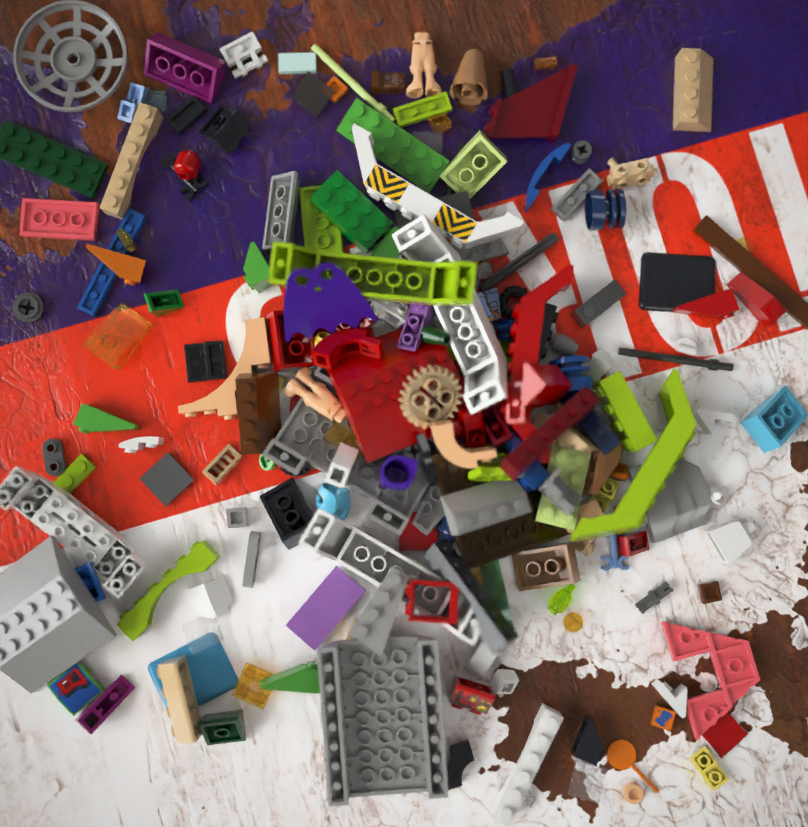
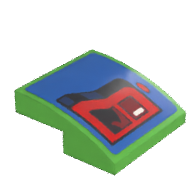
M81 661L47 684L55 698L73 716L104 691V686L91 675V670Z

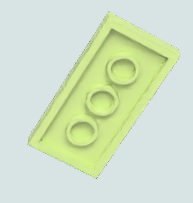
M553 445L546 471L551 475L556 469L560 468L562 471L558 476L582 497L591 454ZM541 493L535 521L574 531L580 503L575 507L571 515L566 516Z

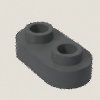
M48 439L42 446L45 469L50 476L57 477L67 469L65 449L60 440ZM51 445L54 446V450L52 452L49 449ZM53 464H57L56 470H53Z

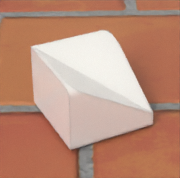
M497 669L490 684L495 694H512L519 682V678L514 670Z

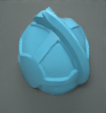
M322 483L319 488L320 495H316L317 509L321 508L345 520L351 507L350 489H338L332 484Z

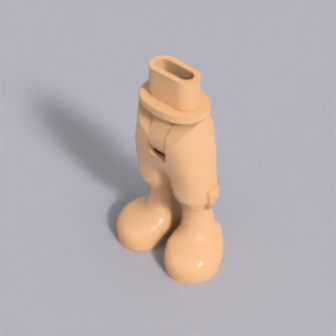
M416 33L415 40L413 41L411 65L409 67L414 78L406 90L407 96L413 99L423 95V72L426 74V96L430 97L441 93V87L434 79L437 66L435 64L430 34Z
M308 367L300 369L296 373L298 381L292 378L287 384L284 394L287 397H293L296 394L303 397L306 406H310L330 420H336L341 424L347 416L340 400L326 388L325 384L315 382L312 379L311 369ZM299 382L310 387L313 392L307 391Z

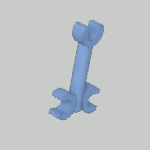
M617 534L610 535L611 558L606 555L600 556V559L608 561V565L601 566V569L605 571L611 568L628 570L629 566H623L621 562L623 559H629V557L623 555L618 557Z

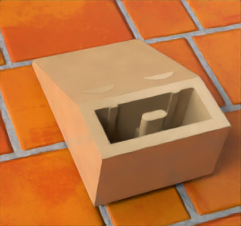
M536 412L534 427L538 429L552 415ZM574 426L552 444L591 454L592 450L599 452V448Z

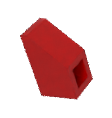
M467 404L456 407L458 411H454L455 419L461 424L463 431L461 437L466 448L486 446L482 410L471 414Z

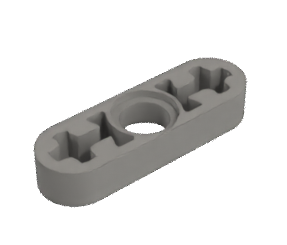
M251 531L249 534L242 586L246 588L254 587L261 532Z

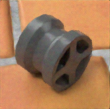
M578 141L571 150L572 161L577 164L585 163L591 155L592 147L587 141Z

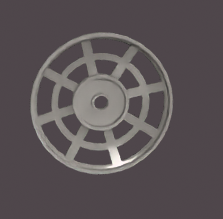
M64 0L42 7L26 20L15 41L13 62L19 82L37 102L56 111L80 112L100 105L117 90L126 73L128 49L121 29L107 12L88 2ZM73 10L74 21L61 23L51 28L44 20L56 12ZM81 10L91 12L103 18L108 23L102 31H99L94 26L82 22ZM39 24L46 33L40 39L35 53L24 51V45L29 34ZM73 28V36L60 39L57 33L63 30ZM81 29L90 31L97 37L89 44L81 38ZM113 30L117 33L121 42L123 58L113 59L112 48L106 39ZM51 39L55 43L51 54H42L45 45ZM102 43L107 52V59H97L95 49ZM73 56H77L78 61L71 64L70 59ZM22 58L34 60L35 70L40 82L33 86L29 85L25 77ZM41 62L51 63L54 73L47 78L43 74ZM122 66L117 80L106 92L101 86L108 79L112 67ZM96 67H106L104 75L97 82L92 76ZM61 78L68 82L67 92L59 90L51 84ZM87 81L92 86L85 91L75 92L77 83ZM47 88L54 94L65 97L63 107L47 102L37 92ZM95 91L100 96V98L89 104L72 107L74 98L85 97Z

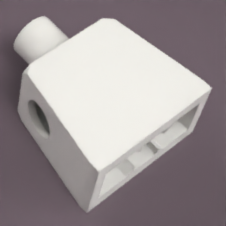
M729 520L705 529L704 532L721 561L730 564L752 546V541L748 535L755 532L756 528L751 521L742 525L739 520Z

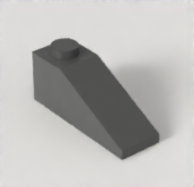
M614 279L570 315L583 329L627 293Z

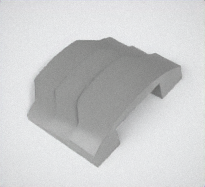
M684 456L677 463H674L677 467L667 480L664 479L667 482L665 487L657 496H654L657 500L648 512H645L648 523L645 525L652 543L669 539L675 535L707 524L705 515L712 504L708 487L700 467L686 461ZM642 465L628 469L630 483Z

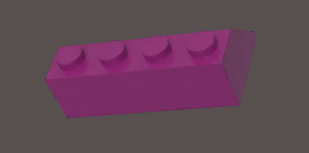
M158 32L147 39L144 75L212 104L223 82L227 61Z

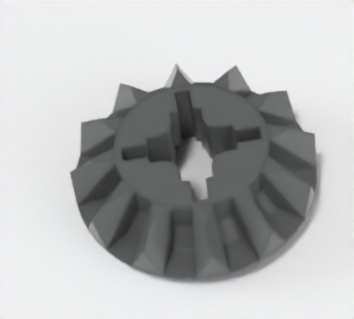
M23 293L15 299L13 313L22 322H35V320L41 318V314L44 312V303L34 293ZM31 303V306L35 308V310H30L28 313V310L22 308V306L26 307L29 306Z

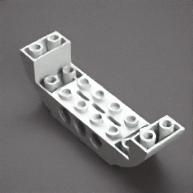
M18 466L1 483L0 506L4 510L15 508L49 536L53 535L58 543L85 564L92 562L95 572L107 580L103 587L117 598H120L144 569L145 565L141 556L123 535L62 487L37 473Z

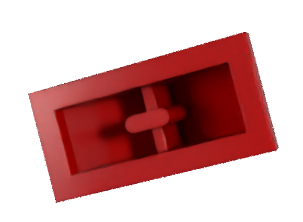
M646 531L617 535L620 555L630 557L650 550Z

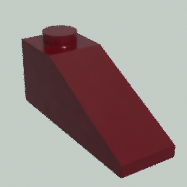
M493 404L482 409L484 431L495 447L514 438Z

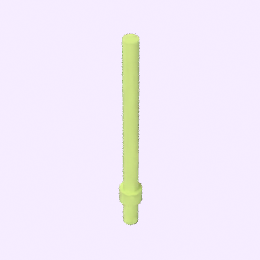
M317 44L312 46L311 50L316 52V55L372 106L375 111L393 123L396 121L381 102L378 103Z

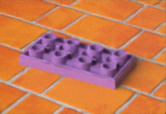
M336 565L285 626L315 651L366 590Z

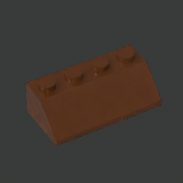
M278 372L239 373L235 381L241 455L262 454L272 438L275 439L282 428Z

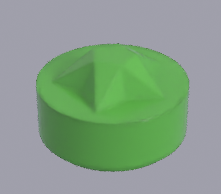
M262 454L260 455L259 464L263 470H274L277 467L276 463L265 458Z

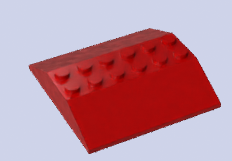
M402 327L375 337L382 340L384 356L381 360L362 354H352L340 359L332 370L326 369L366 463L416 444L417 435L423 434L426 440L433 437L429 426L426 429H423L421 425L416 427L414 422L411 423L407 420L408 417L406 418L403 415L404 411L400 408L404 404L399 401V398L404 397L400 390L406 389L403 383L410 382L407 376L413 378L414 370L420 373V367H424L426 370L428 365H431L433 368L436 365L440 366L441 369L444 367L459 380L457 384L462 388L458 392L465 395L461 377L445 345L426 344L422 340L416 352L398 349L397 345L403 330ZM434 380L429 382L428 387L432 386ZM422 386L419 387V390H421L427 397H429L431 401H433L439 408H442V404L440 402H438L433 396H431V394L428 393ZM446 393L442 395L441 399L446 396ZM420 395L415 398V402L420 399ZM463 396L457 398L462 403L456 404L455 407L466 404ZM433 408L428 411V414L433 411ZM454 411L452 412L454 418H451V417L448 416V417H447V420L455 419V412H454Z

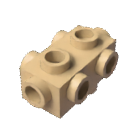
M611 158L607 162L610 166L607 182L609 186H612L613 190L616 188L624 190L633 185L642 186L646 182H650L652 176H655L654 166L650 165L648 158L618 164Z

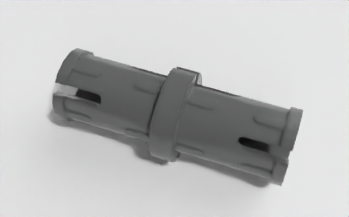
M664 581L655 590L647 592L648 595L638 603H635L636 608H639L640 613L644 614L649 608L655 604L658 605L661 603V599L673 592L672 587H669L670 585Z

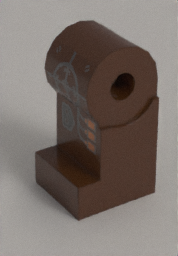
M371 70L372 95L404 93L406 91V75L399 72L379 73V71Z

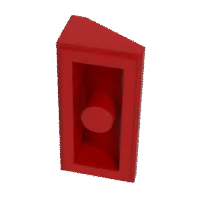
M523 382L507 383L506 423H531V405H523Z

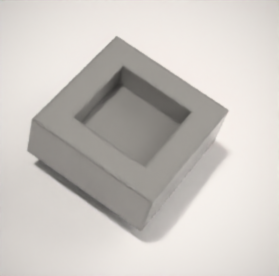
M247 507L226 509L228 528L248 526Z

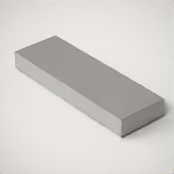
M589 168L551 208V211L561 221L565 222L585 201L586 192L588 190H595L603 180Z

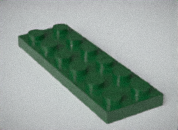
M4 120L0 128L1 160L94 200L109 168L107 163L7 120Z

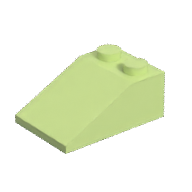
M479 131L440 174V177L456 193L467 190L470 200L507 163V158Z

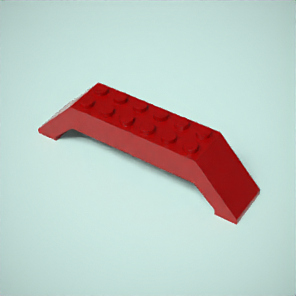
M574 265L566 266L523 296L518 303H515V307L513 306L511 318H514V322L509 329V337H512L506 351V356H509L507 383L524 381V363L537 364L545 303L558 292H565L572 285ZM504 398L502 403L500 402L499 414H502V420L521 442L537 430L532 422L506 423V398ZM551 446L537 459L539 463L549 464Z

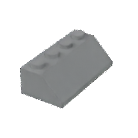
M513 480L491 481L440 497L451 535L464 534L532 512L526 492L517 480L515 482Z

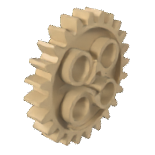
M428 365L427 370L424 367H420V373L414 370L413 378L407 376L410 382L403 383L406 389L400 390L404 397L399 398V401L404 403L400 408L404 411L403 415L406 418L408 417L407 420L409 422H414L416 427L421 425L423 429H426L427 426L431 428V422L445 421L448 416L454 418L452 412L458 411L455 407L456 404L462 403L457 398L463 396V394L458 392L462 387L457 384L459 380L454 377L452 372H448V369L444 367L441 369L438 365L435 368ZM434 380L432 386L428 387L429 382ZM422 386L428 393L431 394V396H433L438 402H440L442 404V408H439L433 401H431L429 397H427L421 390H419V387ZM446 393V396L441 399L442 395ZM420 395V399L415 402V398ZM433 408V411L428 414V411Z

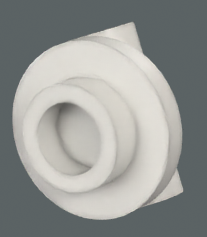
M689 337L679 339L676 342V351L694 356L697 352L695 340Z
M722 486L720 489L715 487L709 489L712 503L722 505L725 502L724 495L728 492L726 486Z

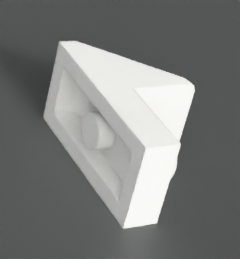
M701 408L691 409L695 420L706 435L713 433L714 423L719 426H727V424L734 423L735 415Z
M656 679L652 683L653 687L681 718H684L686 716L687 687L680 684L673 690L665 681L662 683Z

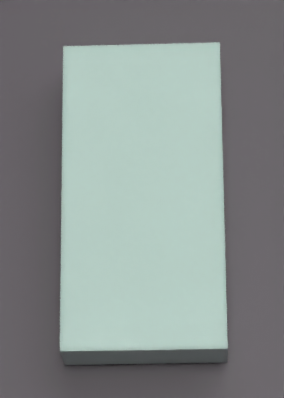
M316 52L278 53L279 74L317 73Z

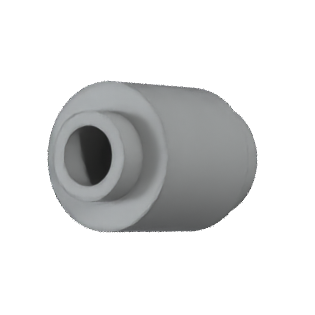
M560 332L558 335L554 334L549 342L552 345L550 349L562 356L574 355L579 347L575 340Z

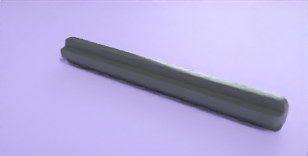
M549 234L480 283V291L492 289L558 241L556 234Z

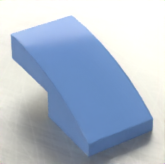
M131 82L127 101L121 100L117 119L132 123L139 103L145 104L150 88Z

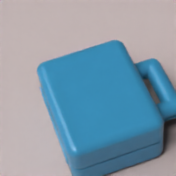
M213 632L152 661L147 668L165 708H167L168 704L162 695V680L157 675L158 664L164 660L186 655L198 707L239 685V679L217 634Z

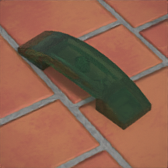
M496 560L479 566L485 591L513 626L499 561Z

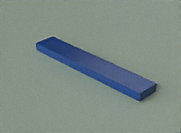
M129 208L108 250L128 255L147 217ZM100 262L77 307L94 317L97 316L117 277L103 262Z

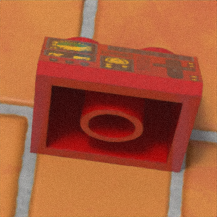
M454 676L448 696L451 706L457 709L468 708L470 712L481 715V713L487 714L495 699L492 687Z

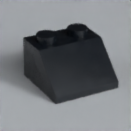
M221 104L198 133L219 150L230 154L236 150L240 140L248 135L252 124L237 109Z

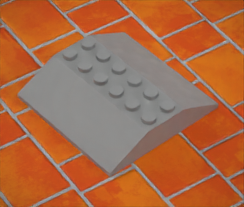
M53 535L0 573V670L30 694L117 636Z

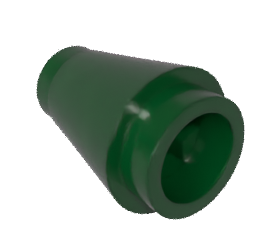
M426 325L421 330V339L426 344L446 346L450 342V335L433 325Z

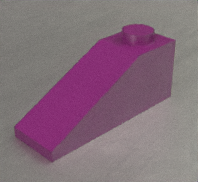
M121 674L74 721L88 734L92 735L135 687Z

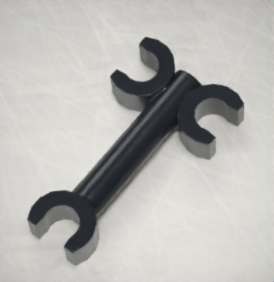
M169 153L171 162L165 163L161 160V163L165 168L172 169L178 176L174 170L176 158ZM199 173L193 180L181 179L187 186L182 187L180 192L182 195L188 191L190 192V195L187 196L189 202L195 198V194L200 189H205L208 186L206 180L201 184L198 183L202 178Z

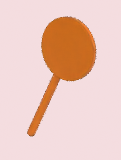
M622 739L612 742L607 749L609 763L619 770L631 767L656 793H659L655 785L634 765L636 760L634 746L629 741Z

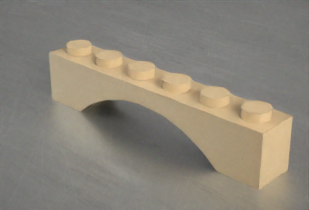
M141 102L138 105L100 205V209L107 215L123 220L130 207L133 185L139 164L148 145L157 135L163 120V116L158 108Z

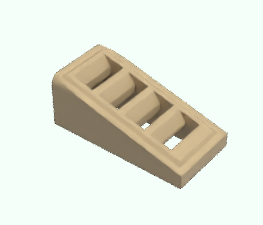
M228 444L205 467L202 473L215 486H218L243 456ZM229 452L231 455L235 457V459L232 460L226 455V453ZM224 458L230 464L227 466L221 459ZM217 463L224 469L223 471L216 467ZM211 470H214L219 476L216 478L211 473Z

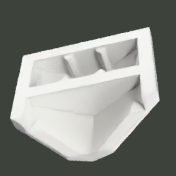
M225 575L188 589L196 613L211 619L223 615L234 600Z

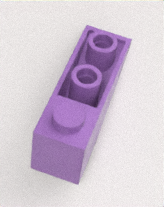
M410 304L397 345L398 349L416 352L422 342L421 330L426 325H432L436 312L433 306Z

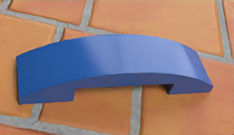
M566 143L558 147L541 162L528 186L524 201V211L528 212L538 197L540 191L535 186L549 165L553 163L558 166L571 144Z

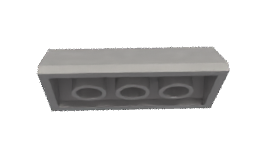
M296 171L271 176L262 250L272 251L273 242L293 244L301 181Z

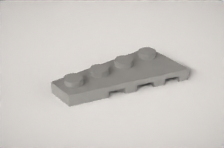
M437 483L429 488L412 522L426 536L445 515Z

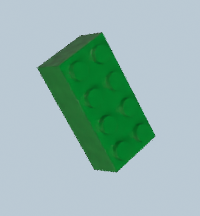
M338 170L311 196L310 204L365 254L370 251L376 242L383 238V235L389 228H392L393 222Z

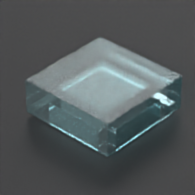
M149 91L146 105L158 108L159 111H166V91Z

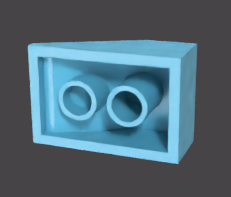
M785 385L752 410L740 423L763 453L781 447L808 417V413Z

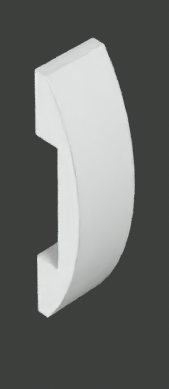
M504 602L500 610L514 628L520 612ZM481 641L463 669L481 679L498 654L493 656L484 642Z

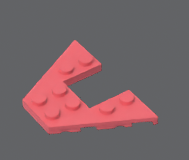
M661 622L672 661L710 652L720 689L687 698L686 704L694 737L699 740L700 736L711 726H714L717 720L724 716L733 707V704L748 692L750 687L755 686L760 681L751 647L747 640Z

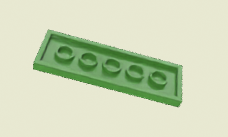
M356 98L336 131L353 143H355L352 131L354 123L370 132L375 142L373 147L375 157L430 194L440 179V174L446 169L450 161Z

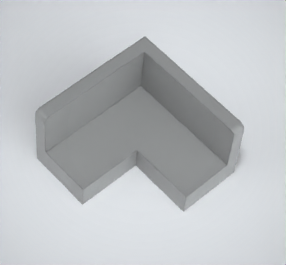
M558 468L538 490L566 516H569L583 498L558 476L562 471Z

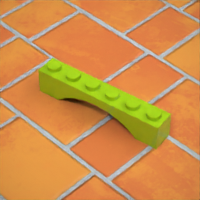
M206 540L196 541L189 548L191 552L187 556L183 554L175 562L177 565L173 569L169 568L162 574L161 577L163 579L159 583L155 582L147 589L149 593L145 597L140 596L133 603L135 606L130 611L127 609L119 616L121 620L116 625L131 641L136 640L152 625L156 604L164 591L172 583L185 575L208 570L221 557Z

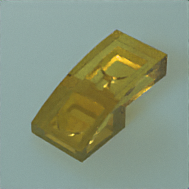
M335 421L324 437L337 448L342 442L359 449L355 459L357 462L363 453L356 437L350 430Z

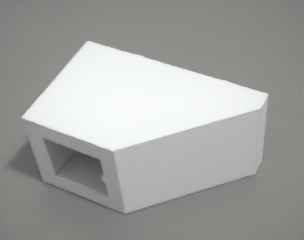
M341 442L325 482L343 489L359 449Z

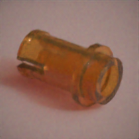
M553 54L550 57L534 58L533 60L535 63L534 71L550 68L554 70V68H557V56H553Z

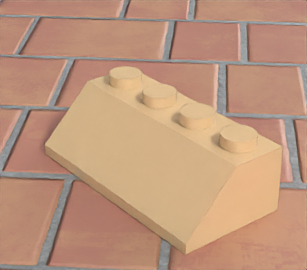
M681 48L675 57L673 130L711 131L713 58L702 49Z
M186 655L164 660L158 664L157 675L162 680V695L167 700L168 706L166 711L168 717L172 720L171 732L173 737H176L177 743L192 744L196 743L202 735L198 726L201 715Z

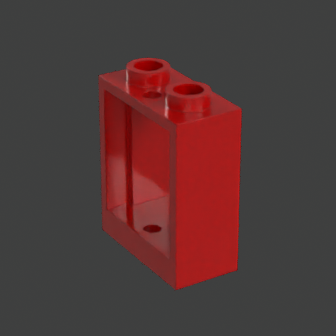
M411 578L410 583H406V595H410L409 603H405V616H409L408 621L457 624L459 588L451 581ZM415 585L450 587L449 616L414 614Z

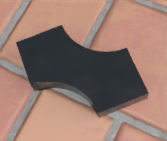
M423 434L416 436V445L421 457L423 472L431 487L437 483V474L433 466L431 450Z
M469 740L450 745L451 755L446 764L448 790L463 786L462 773L465 767L475 760Z

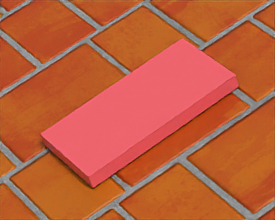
M22 198L19 235L21 237L97 241L100 204L98 202Z

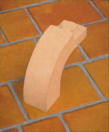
M451 420L431 422L432 436L439 451L453 464L465 468H478L477 460L489 462L492 458H497L496 449L493 446L479 448L460 446L455 441Z

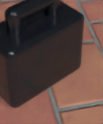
M645 252L641 256L640 309L644 311L674 312L673 308L715 294L716 260L711 256Z

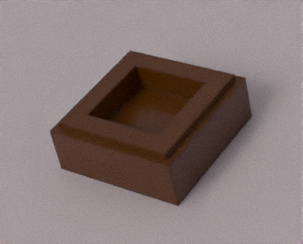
M718 581L697 584L702 604L722 600Z

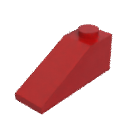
M742 272L726 284L729 289L732 288L733 293L763 327L774 323L787 311L772 294Z
M730 288L673 308V313L713 319L722 317L724 320L733 317V313L740 309L733 290Z

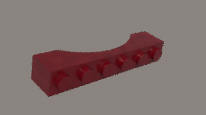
M585 386L507 455L500 469L515 482L555 441L592 412L600 398Z

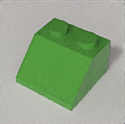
M251 242L243 268L246 274L244 279L252 291L256 289L260 294L275 284L268 283L270 267L255 242Z

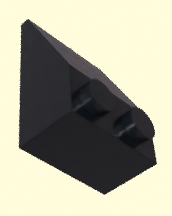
M292 477L259 496L282 543L288 550L299 545L298 542L314 517L310 506Z

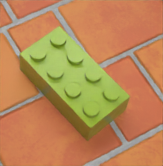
M621 371L593 384L592 392L600 398L601 410L608 415L611 421L610 427L614 433L618 434L619 441L623 443V450L637 452L658 441Z

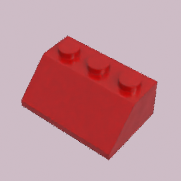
M284 310L269 313L266 318L274 372L316 366L314 365L311 352L315 347L314 337L312 336L309 339L302 333H295L290 341L286 342Z

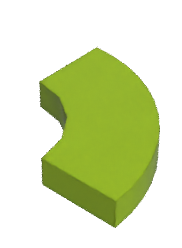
M480 466L468 472V479L474 481L512 480L500 467Z

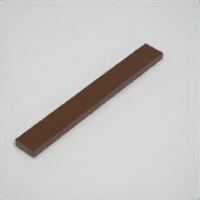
M706 215L692 231L739 272L744 273L772 294L787 310L786 313L807 330L808 303Z

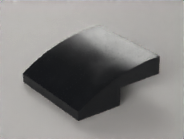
M223 340L184 344L188 383L227 379Z

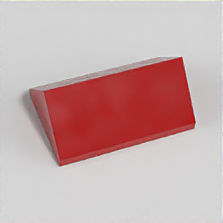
M524 363L523 405L556 404L573 386L557 365Z

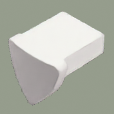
M601 350L594 352L590 362L585 365L591 366V369L584 373L592 377L597 383L608 369L611 370L613 368L610 354L607 351Z

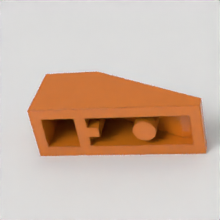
M91 244L86 245V248L117 276L124 279V283L133 286L136 283L140 284L146 260Z

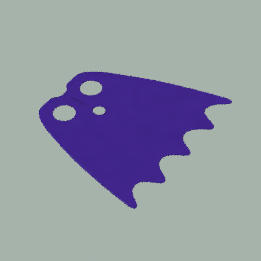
M319 264L314 269L307 270L302 268L294 270L289 274L284 297L286 342H289L295 333H302L311 339L314 332L319 328L326 329L333 334L336 327L341 323L357 328L360 319L366 317L378 322L374 311L363 294L344 271L335 264ZM325 269L333 272V277L329 280H325L320 276V273ZM305 275L309 281L306 285H298L295 282L296 277ZM320 286L322 290L317 292L315 287Z

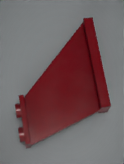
M571 63L563 70L503 101L501 98H498L496 103H492L489 115H491L490 122H486L484 133H487L486 137L488 139L547 138L546 141L553 143L560 132L578 65Z

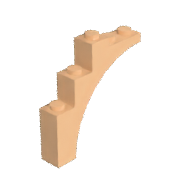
M265 317L245 320L246 335L243 351L238 364L226 381L208 396L193 403L178 406L179 414L189 418L196 417L197 413L204 412V415L216 414L217 410L218 416L224 417V420L236 419L235 415H238L235 378L239 373H255L254 367L257 370L268 369V365H273L268 325Z

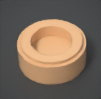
M629 782L623 788V796L630 804H638L643 800L644 791L638 783Z

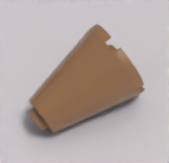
M477 49L465 52L450 88L451 97L454 100L455 98L459 99L460 104L473 106L481 104V100L484 99L485 101L488 96L483 54Z

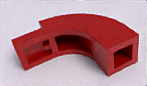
M347 329L330 334L323 338L311 351L314 365L332 370L340 359L348 355L362 354L379 360L384 356L382 340L370 337L369 331L363 329Z

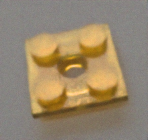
M246 662L232 696L264 710L272 690H263L260 687L258 691H252L249 685L251 682L259 684V680L274 674Z

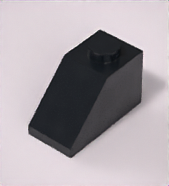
M585 715L571 753L575 758L597 766L598 761L600 762L604 755L603 745L593 721L589 716Z

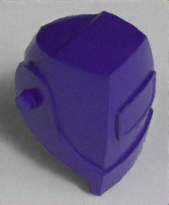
M399 455L388 457L379 469V482L382 484V488L393 490L408 489L416 475L418 460Z

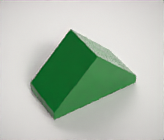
M178 289L144 294L150 313L156 317L184 307Z

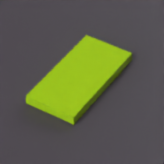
M322 185L299 188L305 248L316 251L344 253L342 233L310 204L311 196Z

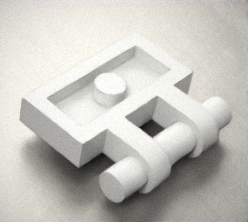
M253 31L219 48L229 68L237 65L238 68L232 71L235 78L241 75L244 77L247 75V72L255 68L259 69L262 67V64L268 62L265 54L260 57L257 56V53L261 52L262 48ZM249 57L252 58L253 61L245 65L242 64V61Z

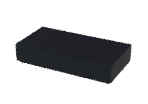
M193 95L169 116L166 121L181 135L207 112V109Z

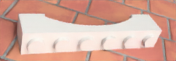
M542 703L534 719L529 738L515 768L503 788L498 791L490 807L492 817L508 826L511 825L564 719L559 711Z

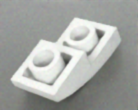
M153 436L137 437L119 443V448H125V452L137 453V450H143L144 443L145 447L157 448V445H163L164 438Z

